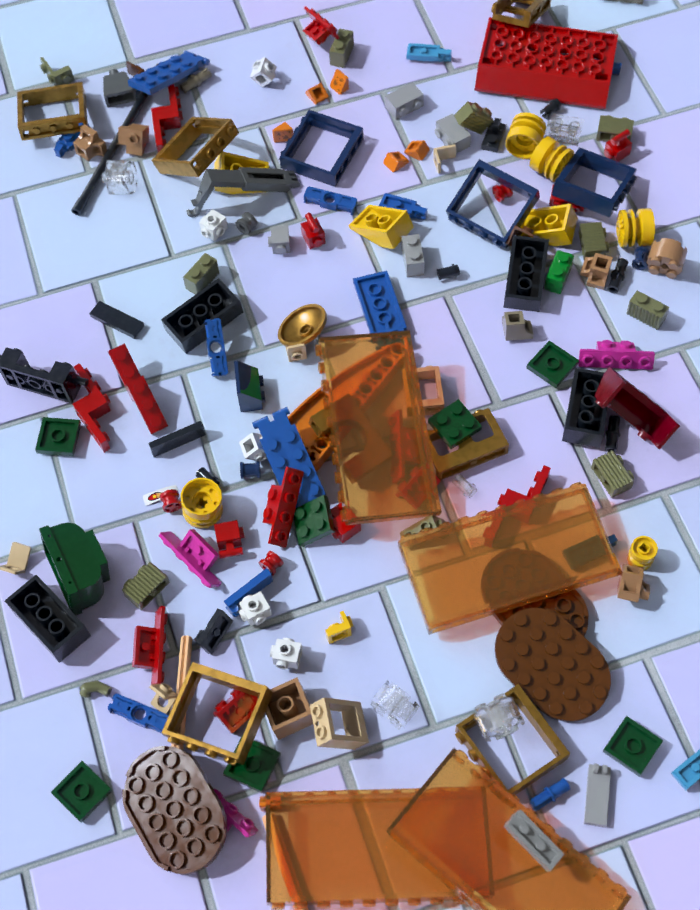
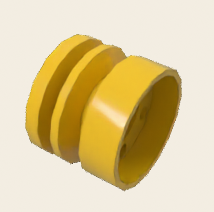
M528 112L515 115L505 140L507 151L517 158L531 159L535 148L544 138L547 127L545 121L541 117Z
M547 136L535 148L529 166L538 173L542 174L544 172L546 178H550L551 181L555 182L573 157L574 151L565 145L560 146L557 140Z
M651 208L638 209L636 217L632 209H629L627 212L626 210H619L616 233L620 247H626L627 244L629 247H633L635 240L638 246L652 245L655 236V221Z
M195 478L189 481L183 487L180 494L183 517L193 527L199 529L209 528L221 519L223 513L221 489L211 479Z

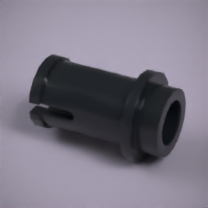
M551 99L549 104L540 110V114L544 113L541 116L547 119L555 111H559L561 107L560 101L558 99Z
M458 264L436 269L439 280L453 276L456 278L457 275H460Z
M201 467L196 472L197 478L211 479L219 486V478L210 474L204 467Z

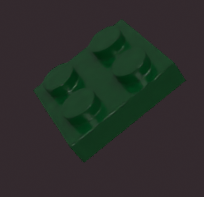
M549 340L529 361L526 368L554 388H557L578 365L579 360Z
M459 399L428 418L430 426L450 449H453L482 430V425Z
M43 417L35 448L36 453L74 456L81 427L80 420Z
M322 495L295 508L294 521L300 546L304 547L335 532L327 496Z
M626 716L602 752L640 777L663 740Z
M240 739V741H239V743H238V745H237V747H236L234 753H236V751H237V749H238V746H239V744H240V742H241V739ZM253 741L244 765L236 763L235 766L227 764L223 775L262 793L281 756V752Z
M81 761L50 793L82 823L112 792V789Z

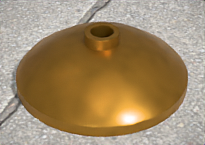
M307 304L291 312L283 320L278 330V339L285 347L297 344L307 345L315 340L325 327L327 321L326 311L318 304Z

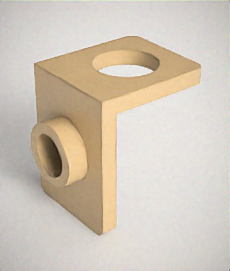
M455 144L434 148L433 161L438 174L441 169L440 160L456 157Z
M305 344L286 347L289 362L307 359Z
M13 542L7 564L1 565L0 570L12 574L25 573L31 547Z
M165 683L151 684L150 688L156 692L151 705L160 712L168 714L178 694ZM160 697L168 699L166 707H162L159 704Z

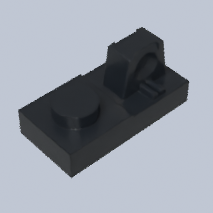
M495 118L494 122L487 128L481 144L482 150L498 152L506 130V124L501 123L500 118Z
M217 608L205 630H199L194 640L206 653L212 655L233 620L223 610Z

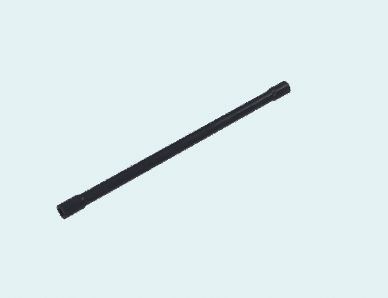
M140 93L122 126L133 124L149 94ZM118 132L81 196L71 209L73 214L81 215L88 199L119 148Z

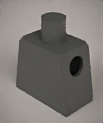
M111 69L109 75L103 77V95L107 107L137 100L135 89L128 85L129 77L126 72Z

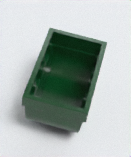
M61 523L52 527L47 525L39 528L44 553L66 603L75 616L82 614V610L100 601L104 594L103 583L110 580L108 562L93 529L84 532L79 525L74 523Z

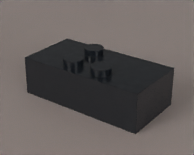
M513 235L503 308L539 312L549 239Z
M218 278L162 318L161 322L165 331L187 354L207 339L205 320L219 318L223 328L241 315L243 308L240 300Z
M575 367L562 437L563 442L600 448L608 407L606 406L603 409L595 402L597 400L595 393L604 372Z
M37 575L4 600L16 617L59 663L91 636L86 626Z

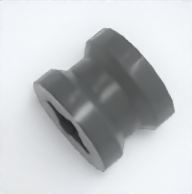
M244 212L242 218L238 219L235 225L242 233L249 234L251 228L257 225V220L252 214Z

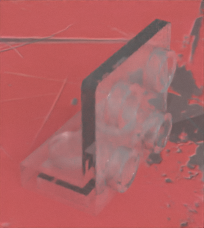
M552 113L550 121L547 123L545 137L550 136L559 143L578 146L584 119Z

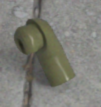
M98 680L83 683L80 687V695L84 698L91 696V692H98L108 697L112 691V687Z

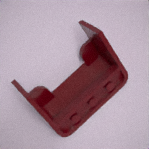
M609 367L606 370L595 393L597 398L595 402L603 409L606 406L611 408L639 431L637 433L639 437L644 441L649 439L660 450L680 425L663 408L614 369Z

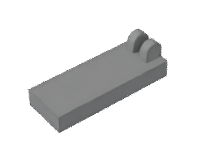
M594 763V765L589 764L584 812L585 825L605 828L607 826L611 767H608V765L599 766V764Z
M521 809L517 810L510 817V820L504 824V828L547 872L551 871L563 857L564 853Z

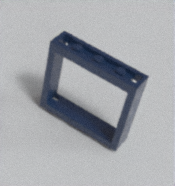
M308 110L306 115L302 117L299 126L295 128L291 139H288L285 149L280 152V167L336 187L364 139L363 127ZM312 126L349 138L331 171L292 159Z
M579 147L555 180L551 195L610 218L614 211H618L620 203H623L625 196L629 194L631 186H634L637 176H635L637 169ZM583 166L618 179L622 183L610 199L571 184L569 181L578 168Z
M479 159L446 209L448 220L452 223H459L463 225L462 227L469 232L474 231L480 238L484 240L489 239L495 246L499 248L502 246L507 249L509 245L506 242L514 226H522L540 198L538 189ZM482 174L529 198L504 238L457 213Z

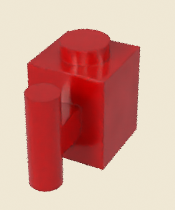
M628 129L606 142L604 149L605 157L619 162L630 155L633 143L626 138L631 134Z
M311 213L305 214L307 221L300 223L301 234L309 249L326 244L325 232L318 219L313 218Z
M341 502L331 509L335 529L332 536L344 543L361 531V521L350 508L341 513V511L346 509L345 505Z
M237 520L214 524L218 549L221 550L218 551L219 558L243 555L242 547H238L242 546L241 539L245 538L243 526L239 527Z

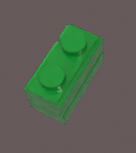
M557 250L545 279V290L556 294L562 293L573 265V254Z

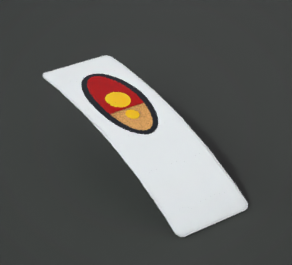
M177 486L165 487L143 495L145 505L147 506L159 501L160 494L166 490H178Z

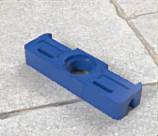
M311 186L306 188L303 195L304 203L318 204L321 208L333 211L338 209L350 212L353 215L355 208H357V198ZM329 198L335 200L333 203L326 202Z
M219 318L214 320L207 319L204 321V324H206L208 358H211V376H226L228 374V365L221 320ZM211 344H220L221 351L218 353L213 352Z
M114 694L112 697L113 703H109L107 707L110 713L113 711V713L126 718L129 722L143 728L148 726V728L162 733L169 715L120 694ZM138 710L146 711V716L141 720L135 718V713Z

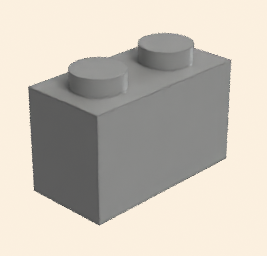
M412 82L385 95V108L397 120L423 106L424 94Z
M453 113L436 121L435 135L442 140L444 146L455 144L456 153L470 147L471 135L465 127L458 124Z
M419 234L402 236L401 249L406 277L424 275V257Z

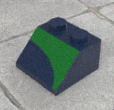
M234 361L240 411L263 410L262 403L266 402L265 392L261 391V387L264 386L263 375L259 376V371L256 367L240 361Z

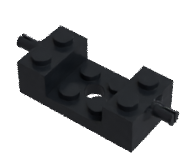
M6 347L2 355H0V373L9 386L73 403L82 385L88 386L89 380L79 377L70 363L55 361L51 371L47 372L43 369L37 370L30 367L23 351L20 349Z

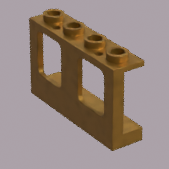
M497 0L492 5V19L529 28L550 8L551 0ZM515 2H520L530 6L527 9L511 5ZM504 12H508L512 14L521 15L523 17L521 19H518L501 14Z
M489 408L477 410L472 414L479 423L487 420L494 433L489 438L475 442L470 437L458 445V450L440 456L432 444L433 441L441 439L435 430H426L419 436L420 446H424L436 469L435 475L440 480L508 454L509 443Z

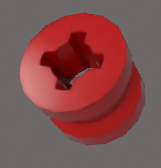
M502 184L492 187L493 195L498 202L504 201L506 197L513 196V190Z
M166 490L160 494L164 512H175L182 507L181 501L178 499V490Z
M268 551L266 558L258 562L263 570L267 568L272 576L276 573V569L284 564L283 560L273 551Z

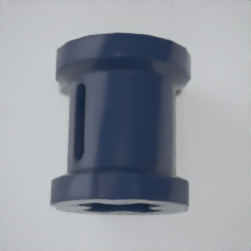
M641 246L635 249V259L632 261L634 269H647L648 264L646 262L650 252L647 247Z
M260 461L245 464L240 462L241 479L253 476L261 478Z

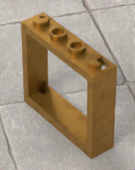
M77 82L17 92V119L21 140L25 141L80 132L82 126H79V123L82 122L88 126L86 94L83 83ZM72 99L79 100V114L25 122L24 107Z
M191 117L151 161L160 174L199 177L239 134V131L232 119ZM201 134H215L191 161L177 160Z
M192 662L162 730V734L168 738L167 741L174 745L182 743L191 751L197 752L199 749L205 751L204 754L208 757L216 759L219 756L224 758L223 761L235 766L236 763L244 765L273 692L268 686ZM201 678L259 697L236 753L177 733Z
M519 684L456 725V739L461 745L465 744L469 750L467 753L474 763L477 761L481 767L480 772L486 780L490 779L494 785L493 790L499 798L502 797L505 802L565 762L570 755L568 749ZM514 700L556 758L507 790L466 732Z

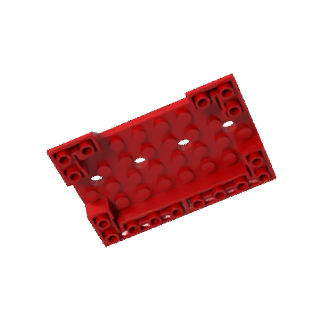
M489 17L479 58L474 91L543 101L558 99L560 103L605 109L618 35L536 23L527 28Z

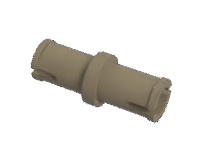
M204 68V70L196 75H191L190 79L179 84L183 93L186 94L189 90L199 87L202 82L211 78L212 74L208 68Z

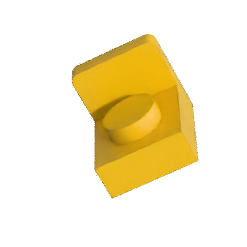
M344 611L340 612L342 623H334L328 629H325L329 644L352 635L351 628L354 627L350 616L345 615Z

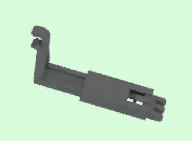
M239 167L238 170L206 169L196 199L191 200L195 208L192 210L188 209L186 212L189 217L199 215L214 187L242 188L243 191L288 192L290 188L299 187L300 183L294 171H285V169Z

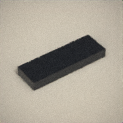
M101 301L89 313L91 318L134 339L145 326L144 322Z
M198 421L148 444L153 457H156L203 437L206 433L202 422Z

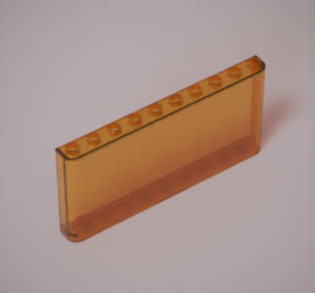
M410 330L320 337L318 344L315 345L316 356L320 358L318 372L322 374L321 391L325 392L326 397L323 399L324 409L328 411L326 425L331 430L329 444L334 450V453H332V464L336 465L337 470L335 472V483L339 484L340 489L337 492L338 502L342 503L343 510L340 511L341 521L345 522L347 526L422 518L429 515L440 516L442 511Z
M581 482L574 483L566 489H554L546 495L543 493L537 494L532 499L526 501L525 499H520L514 502L513 505H501L490 512L484 510L470 518L464 516L453 523L444 522L437 528H425L414 535L411 533L405 534L400 537L397 545L428 635L607 580L622 573L586 484H581Z
M455 747L387 829L388 835L473 910H623L631 899L625 887L613 882L606 871L594 866L587 855L575 850L569 840L561 838L556 834L555 829L550 824L543 823L532 809L526 808L520 803L517 796L504 790L498 780L491 779L485 774V770L480 765L473 764L468 759L466 753L462 750H457ZM521 809L564 853L563 857L551 871L547 872L504 828V824L510 820V817L517 810Z
M485 786L266 792L267 905L271 906L272 910H283L285 906H294V909H307L308 905H317L319 909L330 908L331 904H340L341 908H351L353 904H362L363 907H375L376 903H385V906H398L399 902H408L409 906L421 905V902L430 901L431 905H442L444 901H453V904H465L466 900H475L477 904L488 903L489 899L494 897V883Z

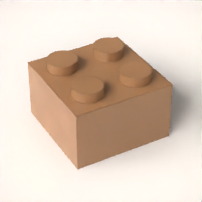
M298 677L270 689L273 694L265 712L278 740L313 725L310 703Z

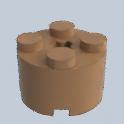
M661 238L659 242L653 241L646 262L649 273L654 275L661 273L670 279H675L682 272L687 248L681 247V243L674 239Z

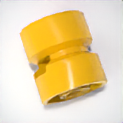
M639 536L634 539L627 555L628 564L641 567L643 571L649 569L658 551L656 542L648 536Z

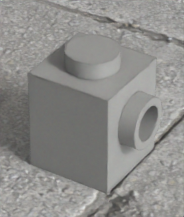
M288 225L271 226V236L268 237V245L272 247L273 254L290 253Z

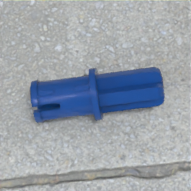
M562 778L549 788L545 787L543 792L529 800L531 808L534 811H538L551 802L555 803L558 797L571 790L570 785Z

